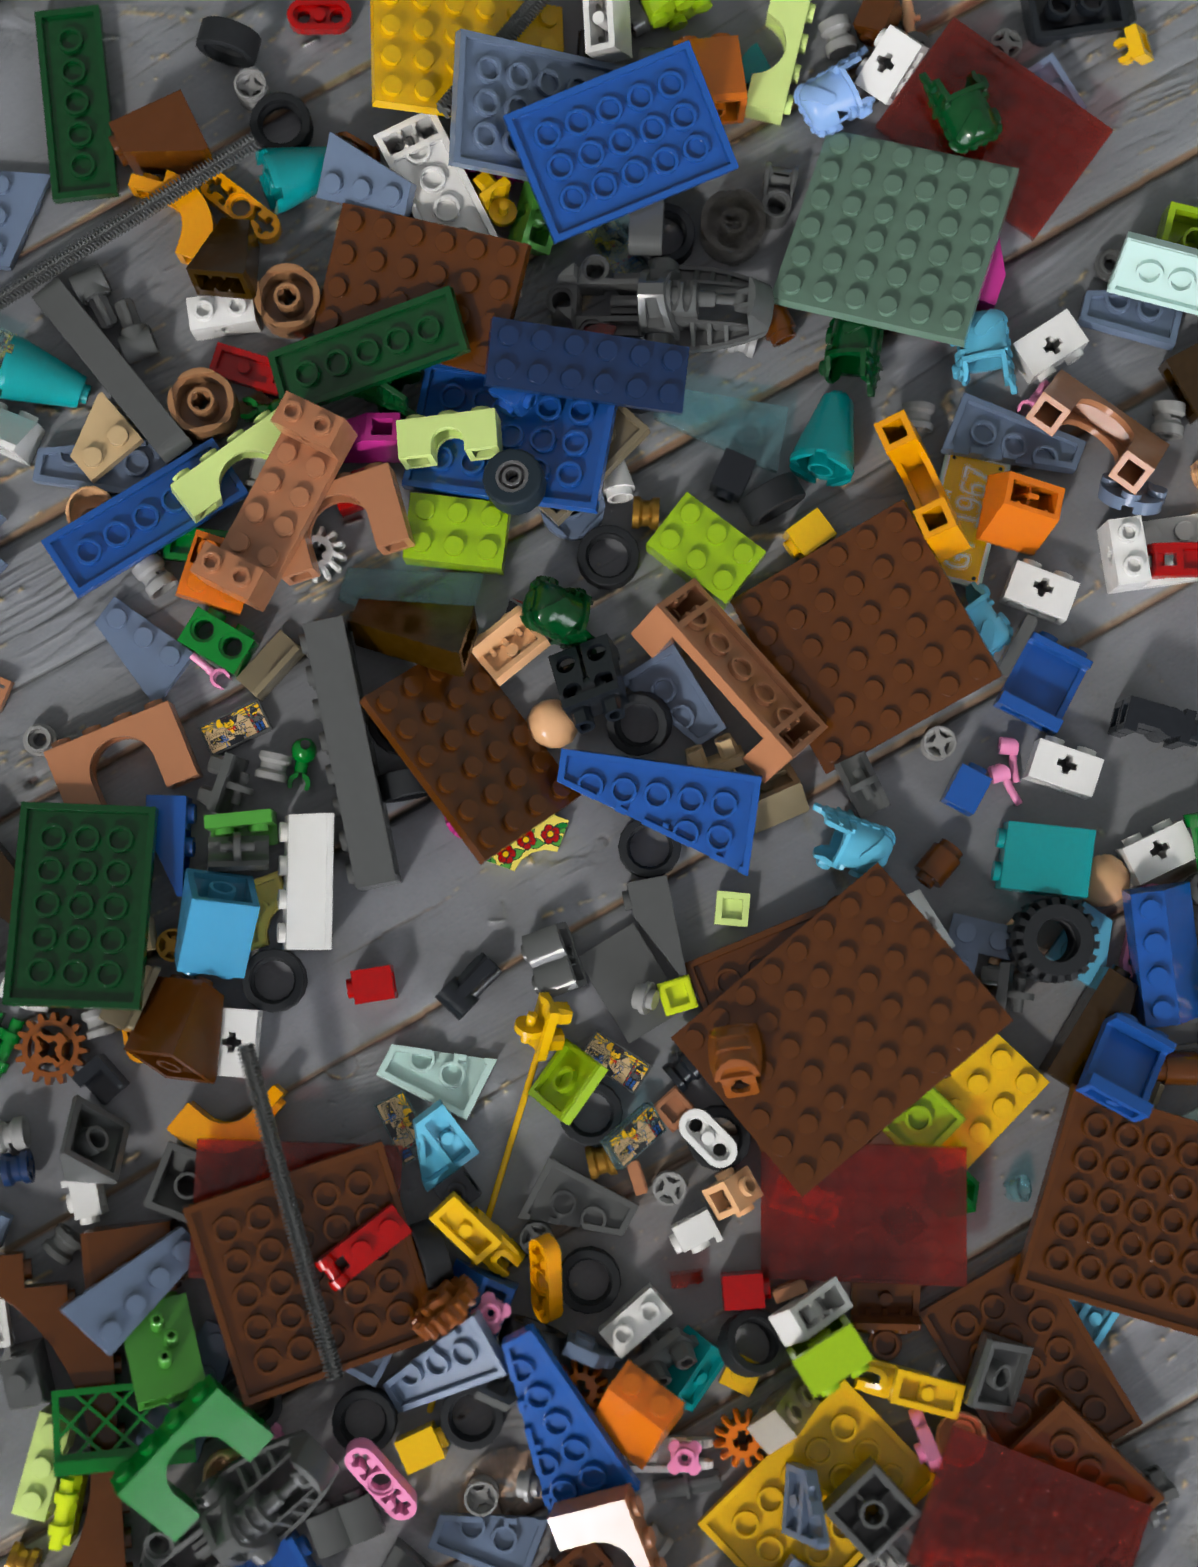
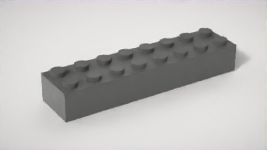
M342 615L303 623L304 633L299 634V640L303 654L306 653L307 658H310L311 666H306V674L309 686H313L314 691L316 690L317 698L312 699L316 719L323 723L324 731L319 732L322 751H326V754L330 757L331 764L325 765L329 784L333 785L334 788L336 787L337 797L332 798L336 818L339 817L343 822L344 830L339 831V838L342 850H346L347 853L349 852L351 863L345 865L349 884L353 883L356 889L361 891L400 884L402 880L387 806L382 801L378 781L380 772L373 738L369 732L368 713L359 703L364 697L351 631H349L348 623Z

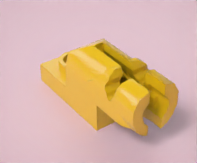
M455 1191L429 1214V1219L476 1265L482 1261L491 1271L503 1278L510 1275V1272L507 1270L509 1262L505 1258L518 1267L525 1257L524 1250L513 1239H510L508 1234L499 1225L495 1224L477 1206L472 1209Z
M877 1358L868 1363L870 1368L867 1371L878 1374L881 1377L879 1383H874L871 1379L861 1376L854 1378L853 1388L888 1399L893 1404L958 1420L966 1387L962 1383L931 1376L928 1372Z

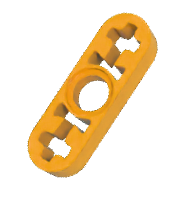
M216 174V177L213 176V179L209 178V181L206 180V183H202V186H200L205 200L226 217L250 220L257 240L260 243L273 244L281 237L282 226L278 217L224 174ZM221 182L222 190L228 195L226 201L216 191L211 194L209 186L212 183L217 186ZM240 200H245L250 204L249 212L243 216H237L232 212L233 205ZM256 214L258 219L264 224L272 222L273 231L271 233L264 231L261 234L262 230L259 224L254 221Z
M545 1233L530 1240L529 1262L532 1308L539 1321L543 1324H548L563 1315L560 1247L551 1234Z

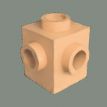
M748 1165L737 1170L729 1167L726 1170L719 1171L714 1175L717 1181L702 1190L718 1221L734 1214L739 1218L755 1209L753 1202L764 1195Z

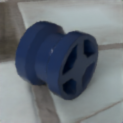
M30 1149L22 1150L16 1155H12L9 1152L0 1155V1176L5 1187L13 1186L19 1181H23L26 1184L35 1181V1162Z

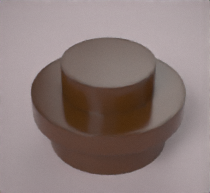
M878 1330V1332L869 1335L868 1348L875 1358L889 1361L900 1353L902 1339L900 1334L894 1333L892 1330Z

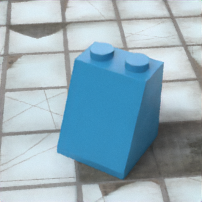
M186 868L174 951L176 971L190 976L207 974L216 975L221 979H244L260 910L253 876Z

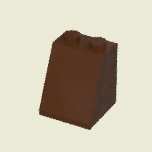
M181 89L109 122L113 135L108 136L114 151L119 156L123 166L130 165L133 172L137 175H143V173L161 175L166 174L167 170L177 174H187V171L191 173L190 169L195 171L194 166L198 169L197 164L200 167L202 166L201 162L205 165L204 160L209 162L207 158L212 160V154Z
M171 974L170 977L158 976L135 1028L129 1035L124 1050L165 1078L214 1084L218 1070L224 995L213 988L214 983L204 977L195 976L194 979H186L176 974Z
M168 1218L101 1225L80 1233L85 1290L94 1283L100 1282L113 1273V1270L125 1262H129L138 1256L141 1251L178 1227L176 1226V1219ZM186 1273L169 1291L176 1290L182 1286L181 1281L185 1280Z

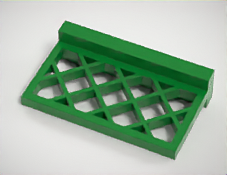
M133 1383L51 1391L54 1477L115 1471L120 1463L127 1461L138 1450V1446L128 1436L141 1421L154 1432L157 1430L144 1418L151 1409L145 1410L140 1415L126 1402L134 1392ZM129 1391L123 1399L115 1393ZM101 1393H110L120 1401L107 1418L91 1406ZM94 1394L88 1402L80 1396ZM74 1396L85 1405L71 1422L60 1413V1397ZM168 1404L163 1405L169 1411L173 1409ZM122 1405L138 1417L125 1434L109 1422ZM87 1409L91 1410L103 1421L90 1438L74 1425ZM60 1419L67 1424V1427L62 1432L60 1431ZM106 1424L122 1437L112 1450H102L92 1441ZM72 1428L86 1442L77 1453L61 1455V1439ZM195 1438L181 1445L172 1455L168 1465L195 1463ZM124 1440L132 1446L131 1448L118 1449ZM89 1444L97 1450L83 1452Z

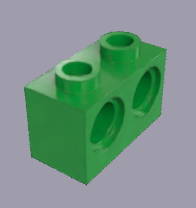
M197 607L177 641L237 677L248 665L259 647V644L252 639L255 633L239 623L235 628L225 623L224 621L227 616L212 607H209L207 611ZM204 624H213L214 632L212 636L208 639H200L199 629ZM235 640L241 641V652L236 656H229L227 654L229 643Z

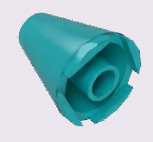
M327 146L261 148L256 151V165L263 164L262 175L259 176L260 183L270 209H275V215L282 214L317 195Z
M14 334L10 341V344L14 345L12 354L6 352L0 369V399L78 408L80 403H87L92 388L91 385L86 384L87 376L24 337Z
M833 390L821 397L789 457L790 471L797 477L814 484L817 478L827 480L826 486L831 487L842 486L851 482L854 474V402L847 393Z

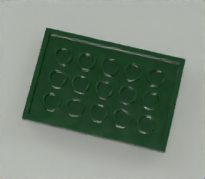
M21 802L2 997L3 1005L142 1011L159 811L157 807Z

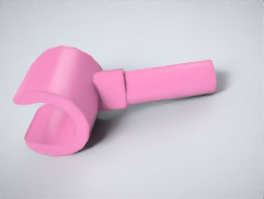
M1046 380L1040 383L1033 395L1017 406L1016 413L1018 414L1024 405L1032 408L1050 384L1049 381Z
M193 652L189 657L210 676L211 684L217 689L224 690L216 682V678L220 674H225L232 680L229 672L222 668L216 669L196 652Z
M999 737L998 754L1008 755L1011 780L1013 783L1020 782L1017 765L1019 743L1012 737Z
M1000 763L989 766L987 771L989 777L993 779L991 781L992 784L1003 782L1004 788L1007 790L1015 806L1023 803L1011 781L1009 767Z

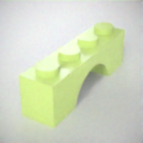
M770 0L765 26L778 36L784 54L780 61L771 69L752 74L747 94L746 118L781 125L783 114L790 116L794 96L788 93L790 85H797L802 65L796 64L798 53L805 54L809 34H805L803 31L805 23L812 24L816 4L810 3L811 0Z
M270 410L262 412L254 419L255 425L245 432L243 429L237 430L226 440L228 442L227 445L218 451L216 448L209 450L199 459L200 464L191 470L188 467L184 468L172 478L174 481L170 484L172 493L196 524L223 505L220 492L221 482L225 473L232 465L249 458L267 460L281 434L270 421L276 410L273 412Z

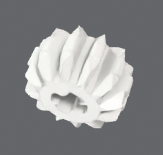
M319 526L316 535L312 531V545L314 550L320 548L323 551V559L317 561L320 574L323 573L325 579L331 581L330 570L333 569L337 573L342 572V568L336 562L347 560L346 554L339 552L346 545L343 541H336L337 532L332 530L326 535L325 527ZM320 576L313 578L312 581L318 583Z

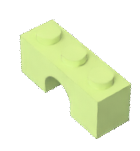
M476 406L471 411L457 412L454 410H444L434 416L425 417L420 414H413L407 416L406 419L396 420L398 459L405 470L438 466V450L449 439L464 441V450L470 461L491 459L498 452L503 451L501 420L495 408Z
M52 1404L47 1405L39 1412L11 1513L44 1523L55 1512L56 1504L53 1501L55 1491L59 1490L61 1482L60 1477H54ZM60 1407V1413L70 1422L79 1413L78 1411ZM80 1418L74 1424L77 1428L80 1422ZM60 1419V1431L62 1432L67 1427V1424ZM72 1428L61 1439V1455L67 1454L73 1446L76 1432Z

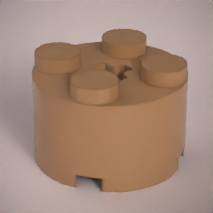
M282 263L269 268L260 281L258 280L254 303L262 321L272 334L282 338L297 339L313 332L322 293L316 279L303 267L293 263ZM288 298H294L292 304L285 305L288 304Z
M198 367L183 372L177 378L178 380L168 393V409L174 421L189 438L206 442L213 437L217 441L236 429L240 415V403L230 383L222 375L209 368ZM208 400L209 404L206 405L205 409L201 410L203 401Z

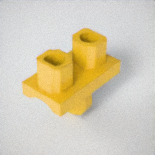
M484 172L476 176L472 180V186L475 188L491 222L499 227L511 225L517 216V207L509 199L511 182L506 177H502L497 181L492 174Z
M539 992L534 1011H529L527 1016L524 1015L516 1018L514 1031L521 1036L520 1041L534 1048L536 1051V1061H546L549 1051L563 1050L565 1035L562 1029L556 1028V1026L570 1024L573 1011L568 1002H554L549 992Z

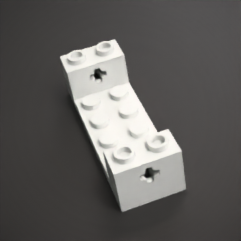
M418 113L373 135L383 165H386L417 185L411 210L413 218L498 237L464 168L448 165L450 140L437 115Z
M1198 514L1142 521L1141 515L1109 519L1097 529L1107 594L1198 581V577L1152 579L1150 570L1151 556H1148L1147 545L1151 543L1198 542ZM1164 555L1165 566L1173 565V555Z

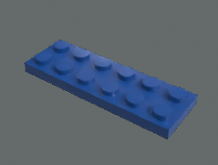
M213 437L41 540V543L78 599L248 496L249 492L231 466L221 482L220 492L223 505L196 524L172 493L170 484L174 482L172 478L178 472L187 467L190 470L201 463L199 459L213 448H216L217 451L220 450Z

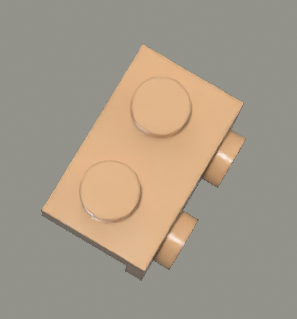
M519 605L505 613L488 630L480 633L476 637L472 654L499 687L551 645L545 636L537 633V631L526 628L520 619L522 608Z

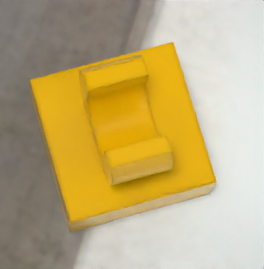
M1136 23L1124 28L1126 38L1121 37L1113 42L1116 49L1128 46L1127 54L1118 58V62L1122 65H1129L1135 60L1143 66L1154 61L1146 31Z

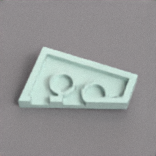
M392 1044L376 1076L432 1104L440 1099L451 1114L467 1121L497 1059L479 1058L464 1054H451Z

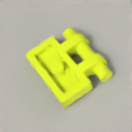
M89 1474L61 1477L60 1488L55 1491L53 1501L56 1504L54 1520L49 1522L47 1533L50 1535L48 1547L50 1550L60 1551L63 1545L70 1546L77 1539Z

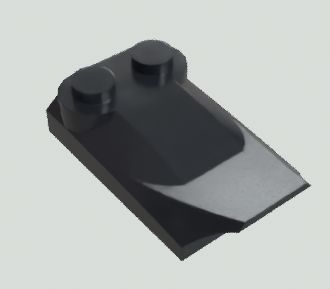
M1020 0L1026 35L1029 41L1037 47H1048L1059 40L1124 30V28L1137 20L1133 0Z

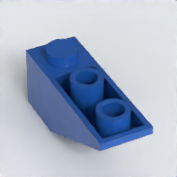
M146 795V806L159 809L155 851L176 895L182 897L186 868L190 867V857H194L196 851L195 837H191V824H196L197 805L192 804V798L188 796Z

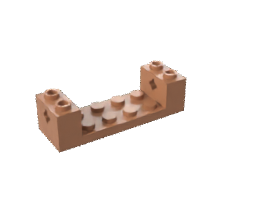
M288 391L285 392L270 420L281 434L220 547L205 541L190 569V572L205 584L261 612H264L358 436L345 418Z
M695 578L658 603L630 633L652 659L671 644L677 642L763 739L742 760L756 775H762V782L764 784L828 728Z

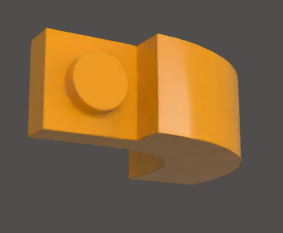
M169 170L166 171L163 182L161 178L150 173H143L142 176L132 173L128 187L135 197L141 199L147 197L150 199L148 195L153 197L152 192L157 195L156 190L160 193L159 188L163 191L162 186L167 188L166 184L171 186L169 182L174 184L173 179L177 182L176 177L180 180L181 178L179 174ZM196 187L195 190L192 189V192L188 191V194L185 193V196H182L181 199L178 197V201L175 200L174 203L171 202V205L168 204L182 218V231L175 253L180 262L189 265L216 226L215 219L206 200Z
M278 1083L274 1084L267 1092L274 1117L287 1103L283 1098L288 1091ZM195 1101L188 1102L166 1128L186 1145L209 1153H229L242 1150L262 1140L260 1137L263 1136L259 1135L262 1131H258L260 1126H257L259 1122H256L258 1118H254L257 1114H253V1112L256 1110H252L241 1120L223 1121L210 1115Z

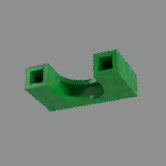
M210 1374L191 1388L188 1397L178 1407L173 1408L167 1413L159 1428L141 1441L138 1450L127 1461L120 1463L110 1478L113 1489L120 1499L175 1542L201 1515L193 1499L166 1478L167 1466L174 1452L191 1439L201 1436H212L223 1440L246 1460L251 1462L274 1437V1434L263 1418L248 1406H244V1403Z

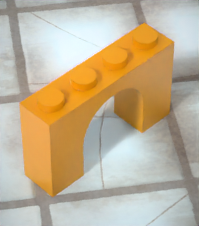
M903 409L873 424L886 454L897 469L916 508V510H913V513L924 538L940 562L970 549L969 541L923 441L905 410Z

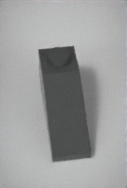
M667 875L627 883L628 890L622 891L625 911L632 910L634 919L679 976L686 975Z

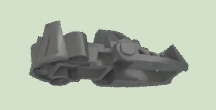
M592 254L582 261L580 267L573 263L559 274L555 287L547 294L546 305L552 315L551 326L622 337H644V340L690 347L689 354L727 349L764 337L769 330L772 320L774 295L770 284L755 278L712 267L679 265L677 261L667 256H657L648 261V269H643L641 273H613L609 262L604 256ZM595 270H604V274L596 279L590 278ZM608 290H617L619 295H612V299H610L611 315H629L582 316L583 295H605V292ZM716 293H735V295H716ZM562 301H570L568 307H557ZM716 304L733 305L734 311L747 314L748 324L698 320L699 307L714 308Z
M305 1430L271 1440L251 1462L240 1456L198 1486L195 1491L194 1500L200 1506L198 1511L201 1516L176 1542L150 1523L143 1544L139 1567H178L171 1558L190 1543H192L191 1548L195 1551L194 1555L196 1558L205 1560L211 1554L214 1555L210 1563L202 1562L197 1567H234L243 1565L248 1560H251L256 1566L267 1564L277 1554L281 1541L296 1529L319 1504L331 1487L340 1468L331 1456ZM291 1456V1462L294 1466L289 1473L291 1480L280 1490L274 1489L264 1497L256 1487ZM297 1487H301L300 1490H298L295 1494L289 1497L286 1501L284 1500V1498L288 1496L294 1489H296ZM161 1535L166 1537L168 1540H162L156 1536Z

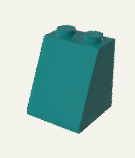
M1016 821L1003 823V828L997 829L995 847L1000 848L998 861H993L991 869V880L995 881V889L1059 897L1062 899L1067 898L1070 900L1088 898L1096 830Z

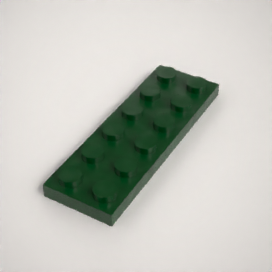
M99 4L34 11L52 200L55 204L120 197L116 152L108 136L113 135V132L109 125V122L112 121L102 10Z
M448 285L268 352L267 355L280 401L285 392L288 391L321 407L471 352L454 289Z

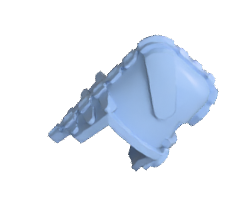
M866 46L861 47L857 52L851 53L849 57L841 59L837 64L828 67L827 70L818 73L816 77L808 79L806 83L799 84L795 89L794 102L798 105V110L804 117L805 123L809 125L812 134L815 133L820 138L834 135L844 128L841 122L846 119L849 121L857 117L863 119L872 114L873 103H875L876 99L874 96H867L861 100L856 86L847 73L848 70L862 61L861 57L869 51Z

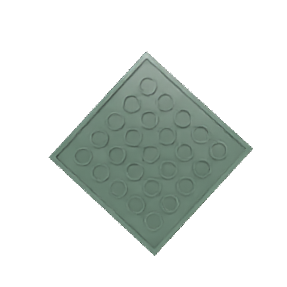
M843 131L834 135H827L773 288L774 304L964 347L1019 177V168Z

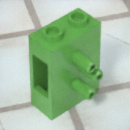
M170 1291L124 1341L138 1411L185 1400L191 1388L197 1382L205 1379L186 1292L178 1294L177 1291Z

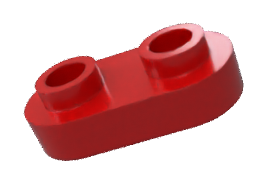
M295 0L287 9V19L291 29L301 35H339L348 31L353 22L351 8L344 0ZM303 16L310 17L306 23H301L299 20ZM334 16L342 17L340 22L335 23L331 21Z

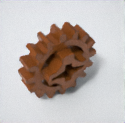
M52 1012L48 1020L46 1014L41 1013L38 1014V1023L33 1020L26 1021L29 1031H18L17 1034L23 1039V1042L15 1044L14 1048L22 1050V1055L18 1056L15 1061L25 1062L26 1066L23 1068L22 1073L28 1074L33 1072V1082H39L45 1077V1085L49 1086L53 1085L56 1077L59 1084L67 1082L66 1074L72 1077L78 1072L75 1068L76 1066L87 1064L81 1058L82 1054L90 1052L89 1048L82 1045V1042L86 1041L87 1037L78 1033L83 1026L81 1023L70 1024L72 1021L71 1015H65L60 1020L59 1012ZM57 1026L63 1030L55 1035L46 1030L45 1027ZM34 1041V1042H35V1051H34V1054L32 1055L31 1046H32V1042ZM56 1042L57 1046L54 1050L57 1054L48 1055L47 1051L50 1049L48 1043ZM71 1042H73L72 1057L69 1054ZM47 1063H53L60 1070L48 1071L41 1067Z
M462 1274L459 1278L454 1276L451 1281L444 1280L438 1287L428 1291L421 1299L423 1305L415 1311L417 1316L411 1320L413 1324L411 1326L412 1329L425 1341H428L431 1337L435 1340L440 1334L446 1335L452 1328L458 1324L461 1325L469 1316L467 1309L476 1303L474 1299L479 1295L477 1291L479 1288L465 1274Z

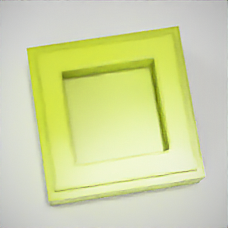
M689 974L656 984L666 1017L699 1007Z

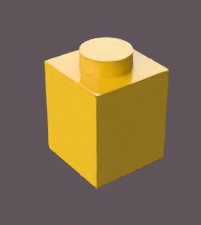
M817 507L785 530L783 538L786 541L783 542V546L792 558L795 559L798 556L799 559H802L834 540L837 533Z
M431 1420L397 1436L394 1445L407 1474L410 1475L446 1458L448 1452L446 1447L450 1445V1441L446 1438L441 1426L437 1427L435 1421Z

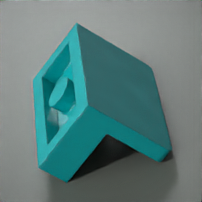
M687 1325L683 1331L687 1335H695L699 1342V1345L694 1348L697 1362L685 1370L677 1368L675 1364L668 1368L672 1380L665 1388L685 1403V1409L693 1412L725 1364L719 1354L718 1346Z

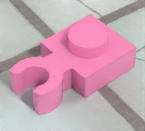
M916 1409L907 1410L911 1425L918 1439V1442L914 1443L913 1447L920 1464L926 1462L930 1473L943 1469L942 1457L927 1425L923 1411Z

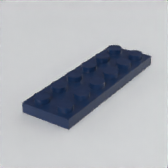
M492 317L483 386L680 415L683 413L690 347Z

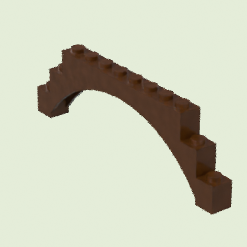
M25 1250L0 1252V1298L15 1307L48 1341L67 1370L74 1388L116 1385V1375L122 1374L121 1353L115 1354L114 1352L111 1356H108L58 1309L68 1301L70 1302L76 1298V1289H69V1280L27 1284V1279H33L32 1258H26ZM123 1391L115 1392L122 1399L124 1398ZM101 1393L91 1406L107 1418L120 1401L110 1393ZM94 1394L80 1396L88 1402ZM87 1409L83 1414L87 1424L88 1438H90L103 1421L91 1410ZM117 1411L109 1422L125 1434V1422L119 1423ZM106 1424L92 1441L102 1450H112L122 1437ZM90 1445V1452L97 1451ZM114 1471L91 1473L90 1495L85 1522L80 1539L67 1567H134L133 1562H127L126 1549L132 1548V1528L125 1527L124 1514L130 1513V1506L120 1499L113 1489L110 1478L113 1476Z

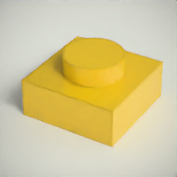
M740 1353L747 1362L760 1363ZM725 1365L718 1381L750 1398L759 1377H742L733 1373Z

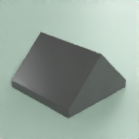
M79 1095L74 1096L59 1153L65 1181L100 1184L117 1183L131 1124Z
M168 1141L143 1206L187 1223L182 1206L226 1192L233 1165Z
M982 1330L964 1384L966 1386L963 1395L965 1404L976 1409L1013 1413L1034 1348Z

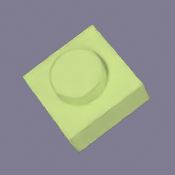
M717 891L714 924L748 927L751 894Z

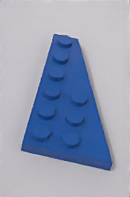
M561 748L557 782L593 800L595 799L613 808L615 811L627 815L643 825L709 856V858L732 867L748 877L762 775Z
M531 1323L505 1336L502 1340V1349L511 1382L514 1383L519 1412L522 1413L525 1424L524 1431L536 1476L540 1480L544 1505L547 1507L548 1514L550 1515L555 1502L629 1483H631L634 1492L639 1491V1479L534 1324Z

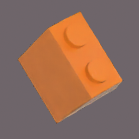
M716 33L708 38H697L696 36L689 35L681 37L679 40H674L673 46L687 40L690 41L722 125L744 123L748 97L738 35L730 36L728 33Z
M628 1360L607 1388L595 1412V1416L620 1453L643 1471L683 1416L685 1403Z

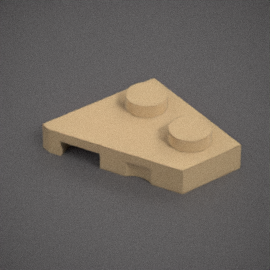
M101 391L95 399L70 457L94 484L144 443V440Z

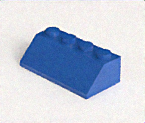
M1190 881L1121 890L1132 982L1138 985L1134 999L1138 1023L1147 1028L1180 1025L1197 1018L1198 946Z

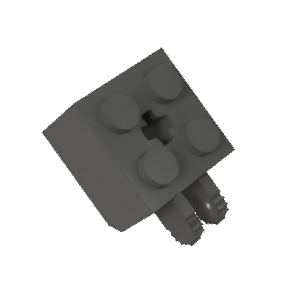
M871 1456L822 1502L824 1513L871 1563L888 1550L904 1566L909 1561L907 1555L894 1544L902 1534L913 1548L920 1551L925 1546L909 1528L922 1516L921 1511ZM876 1504L875 1506L878 1511L874 1515H871L870 1512L865 1515V1508L868 1505Z

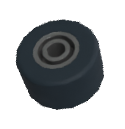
M510 448L500 451L489 460L484 468L482 481L485 492L495 507L506 514L521 515L528 513L536 508L545 496L547 482L544 471L536 458L523 449Z

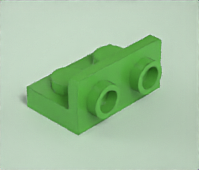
M271 808L204 815V826L206 830L211 831V837L233 836L234 832H241V836L269 835V846L279 844L277 812Z

